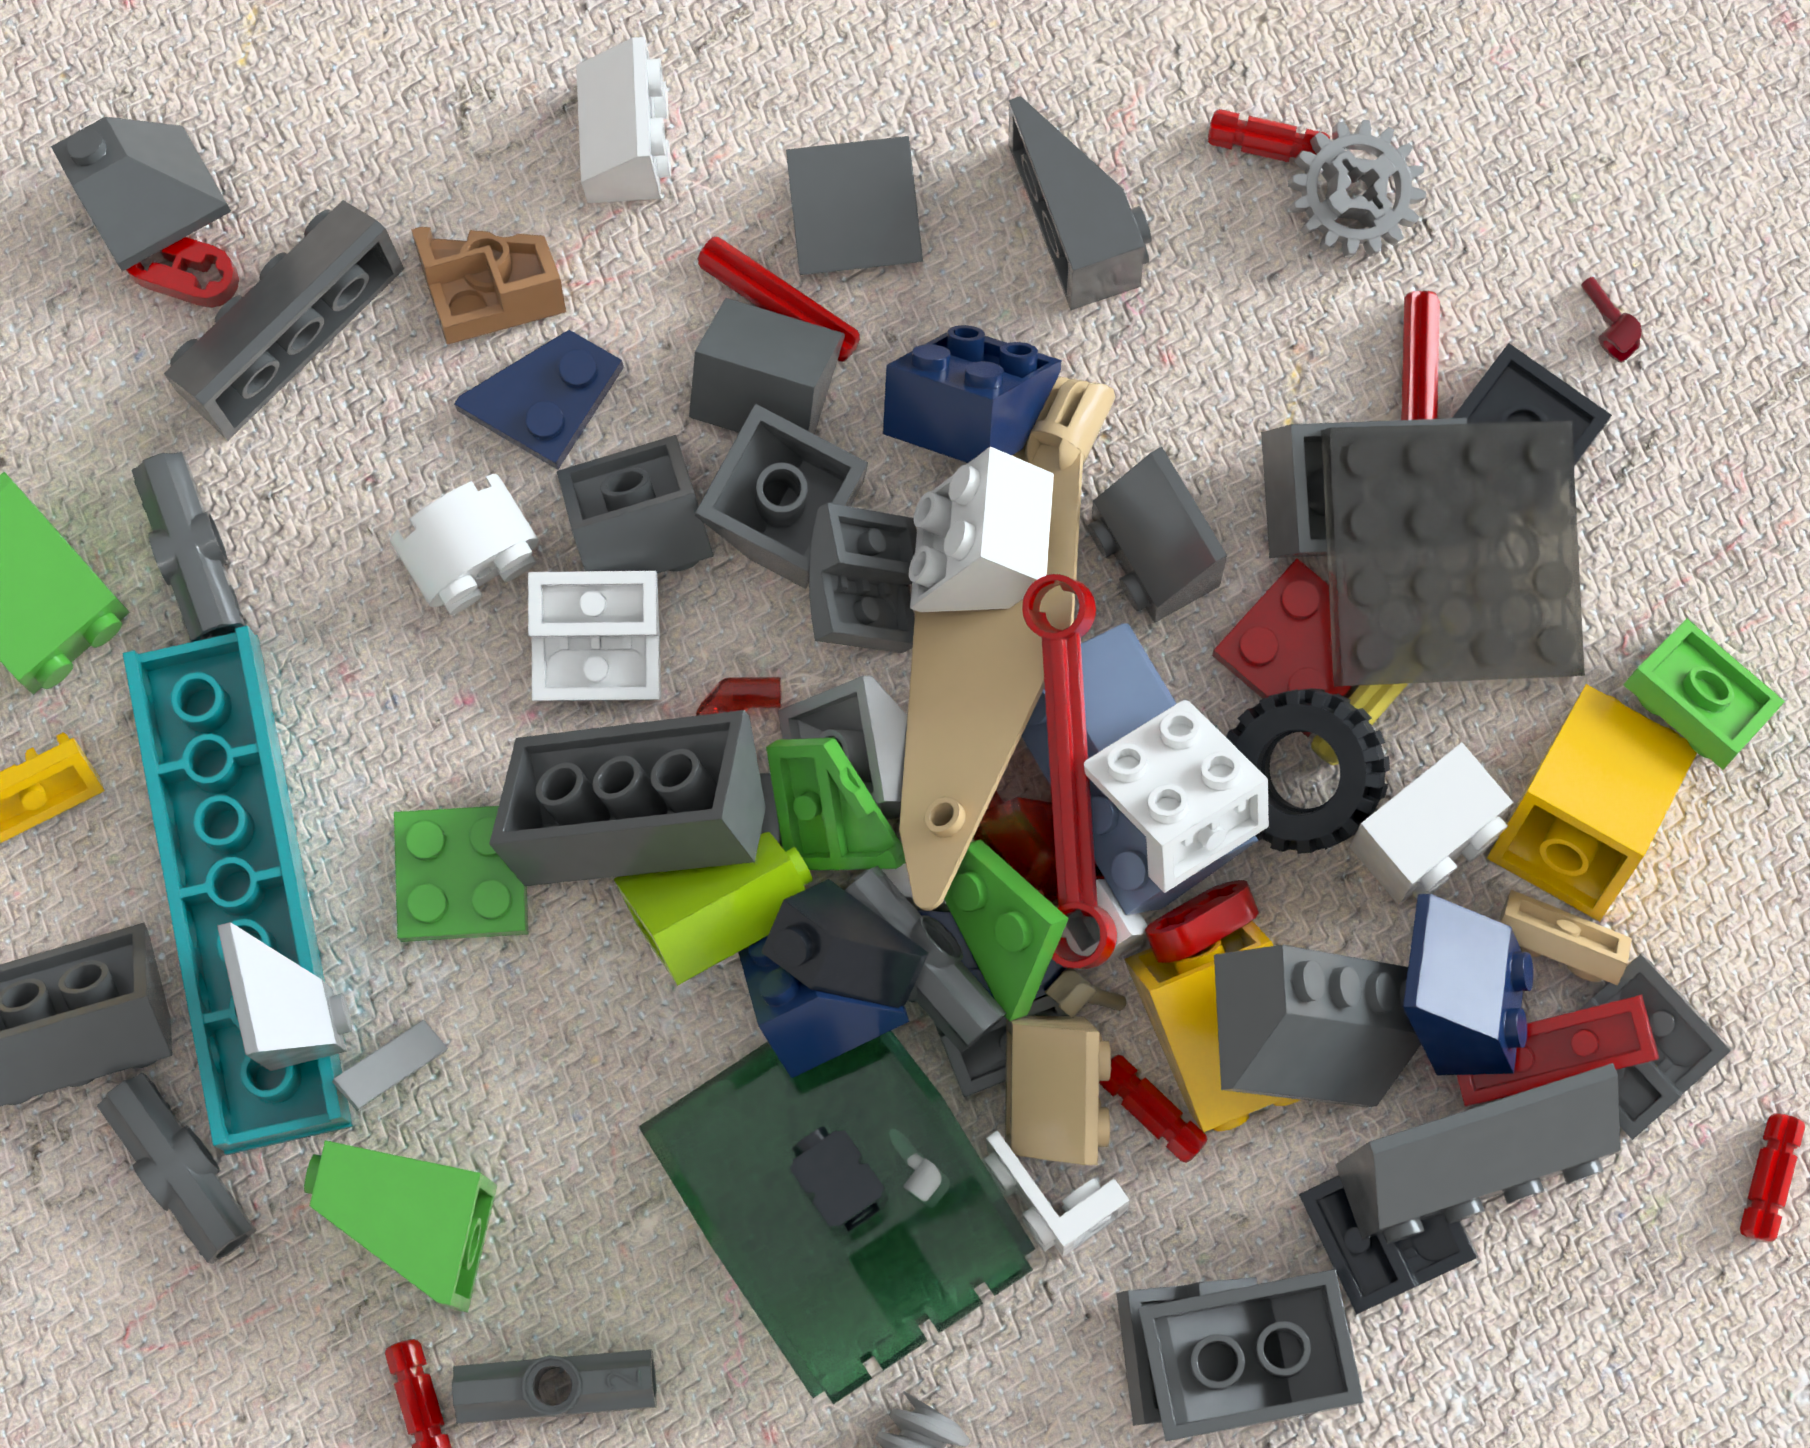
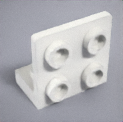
M1187 700L1180 701L1084 762L1085 775L1146 836L1148 877L1164 893L1269 827L1268 778Z
M996 1130L986 1137L987 1151L990 1155L983 1159L986 1164L984 1168L1006 1198L1017 1192L1028 1210L1022 1213L1024 1217L1022 1221L1044 1252L1055 1246L1061 1256L1064 1257L1127 1212L1130 1200L1116 1180L1113 1178L1101 1187L1096 1179L1093 1178L1062 1201L1064 1203L1062 1209L1065 1213L1059 1217L1000 1133Z

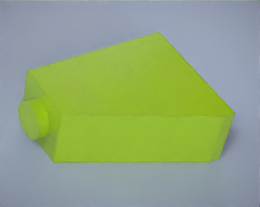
M770 832L760 834L756 859L752 863L619 876L613 880L637 928L678 986L768 936L783 900L806 890L804 886L812 882L813 878L795 847L785 852Z

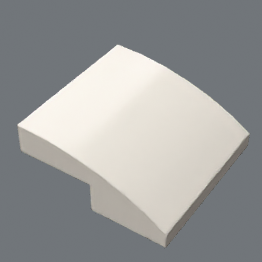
M657 571L528 572V636L532 637V701L661 700Z

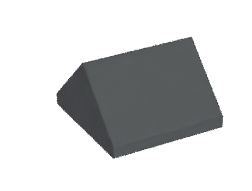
M725 298L695 350L689 417L739 433L754 405L757 404L815 434L845 334Z

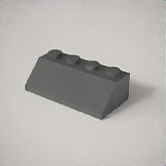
M344 200L332 211L327 209L316 215L307 225L304 231V238L288 254L282 252L274 256L262 269L259 276L260 281L243 297L238 295L227 301L218 311L215 317V324L199 340L191 339L175 352L170 361L171 367L164 375L176 392L229 441L404 270L386 228L376 219Z
M745 710L518 737L515 739L489 845L524 886L755 862L766 806L750 717Z
M145 922L0 964V1106L18 1105L37 1095L68 1086H83L95 1078L129 1068H144L152 1065L157 1060L172 1056L171 1018Z
M1287 945L1214 955L1221 1090L1349 1106L1374 1107L1379 1104L1421 1046L1403 1008L1408 967Z
M1611 1063L1369 1141L1335 1164L1362 1240L1383 1233L1387 1244L1394 1243L1424 1232L1421 1220L1443 1213L1447 1224L1455 1223L1484 1212L1482 1200L1503 1194L1508 1205L1545 1192L1541 1183L1543 1180L1563 1174L1566 1185L1603 1173L1604 1170L1600 1161L1621 1151L1618 1075L1614 1064Z

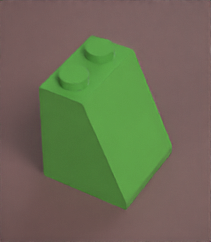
M3 472L0 474V662L34 695L41 688L50 689L63 681L73 669L72 661L90 646L97 648L110 641L121 629V620L130 612L39 508Z
M325 1140L322 1155H312L305 1176L304 1192L312 1194L309 1206L434 1301L453 1310L468 1313L497 1184L479 1172Z

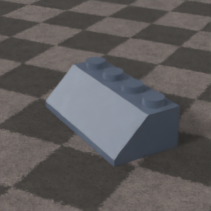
M1129 623L1118 625L1081 643L1089 759L1177 703ZM1044 688L1022 734V738L1051 786ZM1090 780L1095 863L1126 915L1165 908L1259 841L1256 835L1164 893L1148 877L1146 836Z

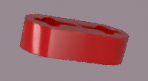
M184 237L160 250L162 256L167 261L173 263L172 267L152 262L146 271L142 263L139 262L126 269L133 281L143 288L202 307L214 308L224 305L234 296L239 284L237 269L225 251L188 237ZM216 264L215 267L223 278L220 282L210 281L206 288L202 289L196 276L186 271L188 268L200 272H208L211 265Z
M1234 880L1214 886L1151 922L1145 928V933L1156 961L1159 963H1170L1188 958L1254 920L1258 916L1259 911L1248 882L1245 880Z

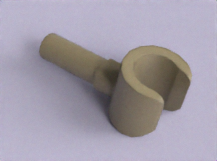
M1066 968L1045 991L1072 1018L1077 1015L1087 1002L1091 1005L1095 1004L1117 1011L1123 1010L1126 1006V998L1123 995L1091 985L1073 968Z

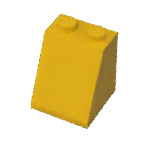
M1586 684L1507 820L1506 825L1508 827L1498 836L1499 838L1494 843L1487 859L1600 922L1645 856L1697 752L1692 749L1687 739L1671 728L1654 722L1622 704L1615 697L1606 695Z
M1253 921L1204 950L1179 961L1159 963L1155 959L1152 948L1124 959L1188 1111L1203 1132L1211 1129L1219 1132L1231 1130L1245 1123L1250 1117L1249 1113L1271 1104L1274 1106H1287L1300 1101V1099L1221 1090L1214 955L1273 946L1272 941Z

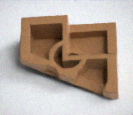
M431 227L411 229L425 280L447 345L566 312L561 279L545 236L516 234L510 237H500L488 231L469 230L467 241L435 239L432 236Z

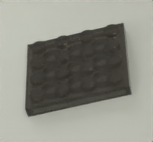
M1572 421L1331 427L1321 430L1334 687L1585 676Z

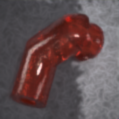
M781 676L724 678L718 682L700 703L696 716L739 710L747 712L750 708H781Z

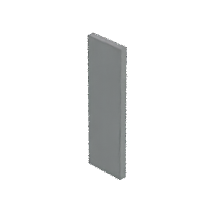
M422 1020L335 1077L332 1082L355 1110L358 1111L446 1052L448 1047L426 1021Z

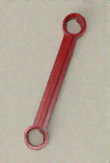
M1049 574L1034 581L1027 589L1023 598L1022 612L1027 626L1042 638L1059 906L1057 908L1066 917L1080 910L1084 916L1094 918L1100 929L1099 944L1090 956L1087 957L1075 953L1069 947L1067 938L1061 937L1052 959L1067 968L1090 969L1103 964L1112 955L1117 942L1115 923L1109 913L1099 907L1097 902L1090 779L1085 775L1084 762L1088 759L1081 637L1089 631L1094 622L1096 605L1092 593L1083 583L1064 575ZM1059 585L1063 591L1076 594L1079 600L1077 618L1072 625L1064 630L1053 627L1046 617V612H1039L1040 604L1045 594L1050 589Z

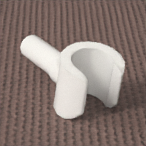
M890 1129L889 1136L894 1148L905 1163L914 1170L913 1174L903 1185V1188L928 1208L934 1209L949 1190V1179L932 1162L924 1158L921 1153H918L901 1132L896 1129Z

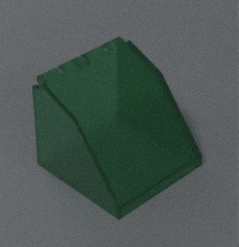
M892 1031L794 1078L790 1077L767 1041L639 1126V1129L709 1244L812 1398L825 1391L834 1405L872 1379L863 1365L864 1362L874 1356L883 1371L928 1341L919 1325L929 1319L937 1332L941 1333L983 1304L974 1291L976 1287L985 1282L991 1293L996 1296L1033 1271L1025 1256L1036 1248L944 1098ZM822 1126H825L830 1134L835 1130L846 1131L862 1154L864 1162L869 1164L885 1187L888 1196L886 1208L844 1237H835L789 1169L793 1163L792 1160L796 1158L792 1147ZM915 1153L932 1162L942 1175L940 1186L926 1202L920 1200L903 1187L915 1171L908 1165L907 1161Z

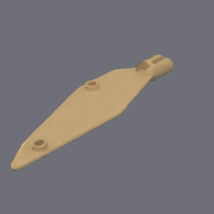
M1058 376L1022 450L1012 455L1054 474L1046 575L1060 574L1074 580L1077 577L1083 464L1088 458L1115 399L1114 389L1106 384L1090 383L1084 380ZM1060 585L1050 589L1043 597L1039 612H1046L1049 623L1057 629L1064 630L1074 622L1075 594L1063 591ZM1023 599L1010 609L918 612L915 610L899 832L913 901L924 911L933 910L943 902L1045 688L1042 638L1036 635L1024 620L1022 612Z

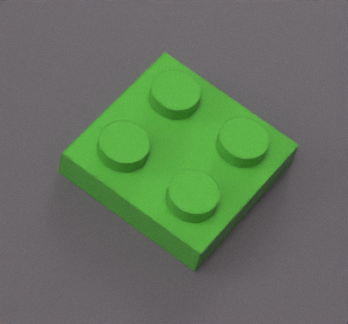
M1687 618L1623 684L1637 696L1639 702L1646 710L1664 719L1687 739L1695 752L1712 760L1722 770L1727 767L1785 702Z
M499 806L394 812L397 938L401 942L529 935L527 886L522 884L489 845Z

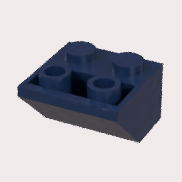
M969 325L951 327L948 329V332L924 345L916 346L911 352L886 365L883 435L966 463L972 461L989 447L1012 456L1023 449L1061 372L1062 360L1038 353V349L1028 343H1007L985 336V332L978 327Z

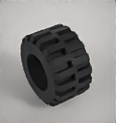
M1314 688L1296 689L1274 694L1260 700V703L1253 708H1248L1237 718L1240 722L1236 728L1228 731L1226 738L1268 778L1269 827L1258 833L1256 837L1259 841L1263 839L1271 843V849L1281 852L1297 850V854L1312 853L1324 848L1326 850L1354 836L1360 824L1378 810L1376 807L1379 801L1385 798L1389 785L1385 783V773L1390 770L1389 756L1384 757L1381 744L1386 742L1381 731H1375L1369 720L1372 717L1363 708L1357 709L1351 705V699L1340 694L1333 695L1326 693L1323 689ZM1310 732L1320 736L1332 747L1337 756L1340 766V779L1337 790L1326 803L1318 807L1306 809L1288 803L1279 795L1272 783L1270 776L1272 752L1281 739L1292 733Z

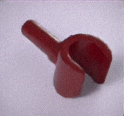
M1590 277L1581 286L1602 315L1603 320L1609 325L1598 337L1602 348L1614 360L1622 363L1640 347L1641 324L1631 314H1622L1613 305L1595 277Z

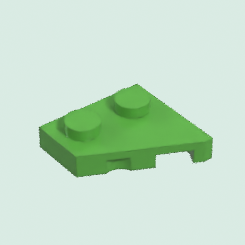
M835 738L778 739L766 746L782 847L785 852L795 847L809 870L871 869L875 866H879L880 869H897L906 863L902 843Z
M980 839L970 843L944 900L995 1000L1007 1013L1004 1017L1009 1021H1013L1028 1015L1069 918Z

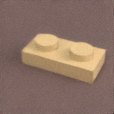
M1510 890L1501 911L1499 922L1511 926L1522 952H1529L1531 957L1543 955L1566 964L1573 974L1582 979L1592 982L1605 980L1618 986L1628 964L1632 938Z

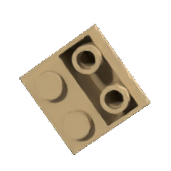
M1023 1016L1013 1021H1009L1006 1018L1005 1142L1015 1156L1080 1165H1098V1147L1109 1146L1110 1115L1108 1107L1101 1106L1099 1081H1109L1110 1043L1109 1041H1102L1101 1033L1084 1016H1075L1074 1018L1070 1016Z

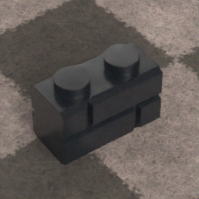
M822 1126L792 1147L796 1158L792 1160L793 1163L789 1169L835 1237L846 1236L886 1208L888 1196L885 1187L869 1164L864 1162L862 1154L845 1130H835L830 1134L826 1127Z

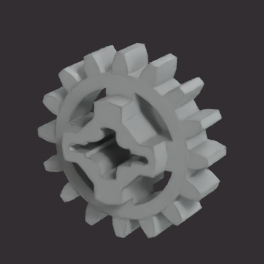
M1370 120L1361 121L1354 134H1350L1349 128L1344 121L1338 122L1332 128L1333 141L1321 132L1316 134L1310 140L1316 155L1311 152L1301 151L1294 161L1305 171V174L1293 175L1288 180V187L1302 191V197L1289 206L1290 211L1293 213L1306 212L1309 220L1300 231L1304 235L1312 233L1316 229L1321 231L1323 236L1319 248L1323 251H1326L1336 241L1341 242L1344 258H1351L1355 255L1359 244H1363L1369 257L1375 256L1381 251V237L1392 246L1397 244L1404 238L1397 224L1412 227L1419 219L1415 211L1409 208V204L1420 203L1426 198V191L1412 187V181L1424 173L1423 166L1413 165L1408 167L1404 160L1412 151L1413 146L1408 143L1395 149L1390 144L1394 134V129L1390 127L1378 137L1372 136ZM1350 150L1366 151L1378 158L1376 160L1356 158ZM1321 168L1323 169L1321 174L1327 181L1326 200L1322 203L1320 202L1317 189ZM1390 176H1393L1396 189L1394 205L1386 197L1388 178ZM1361 179L1365 182L1368 189L1362 195L1352 199L1348 196L1346 189L1351 183ZM1338 218L1355 219L1364 228H1369H1349L1335 220Z

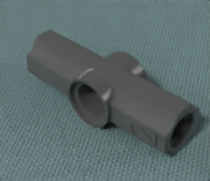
M182 451L177 453H160L144 459L138 467L131 471L135 479L134 483L143 502L142 506L152 528V532L148 533L150 546L167 585L172 586L191 642L236 633L235 628L243 627L245 623L235 591L230 584L224 565L229 564L227 553L211 514L204 510L185 455Z
M879 866L869 869L845 889L847 893L929 952L907 1001L917 1002L961 1053L985 1036L1007 1014L962 963L963 952L954 936L934 918L921 916Z
M140 1073L131 1079L124 1080L106 1094L97 1107L135 1159L136 1163L132 1166L137 1176L156 1202L164 1210H171L183 1227L184 1233L199 1250V1254L204 1257L206 1262L213 1264L245 1244L249 1237L257 1231L217 1175L221 1170L209 1150L187 1125L182 1126L172 1112L170 1105L165 1102L156 1085L150 1081L148 1076Z
M653 1350L565 1357L548 1355L538 1359L453 1366L452 1393L456 1423L469 1424L540 1417L562 1418L575 1414L656 1408L657 1384ZM562 1368L571 1378V1393L561 1404L550 1406L540 1397L538 1390L539 1382L542 1376L549 1370Z

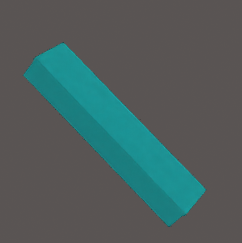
M248 626L235 628L236 633L138 654L135 650L123 653L213 1146L224 1151L225 1155L353 1127L348 1100L332 1082L335 1077L342 1073L339 1054L273 1071L266 1069L245 1054L217 925L231 922L325 982L258 635H255Z

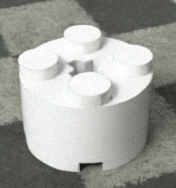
M497 474L486 476L489 488L478 492L471 481L452 490L420 510L409 519L415 531L406 539H403L398 530L391 536L390 542L430 607L444 605L450 615L456 614L468 608L482 597V593L478 588L499 574L504 582H508L522 575L536 564L532 556V550L537 546L539 539Z

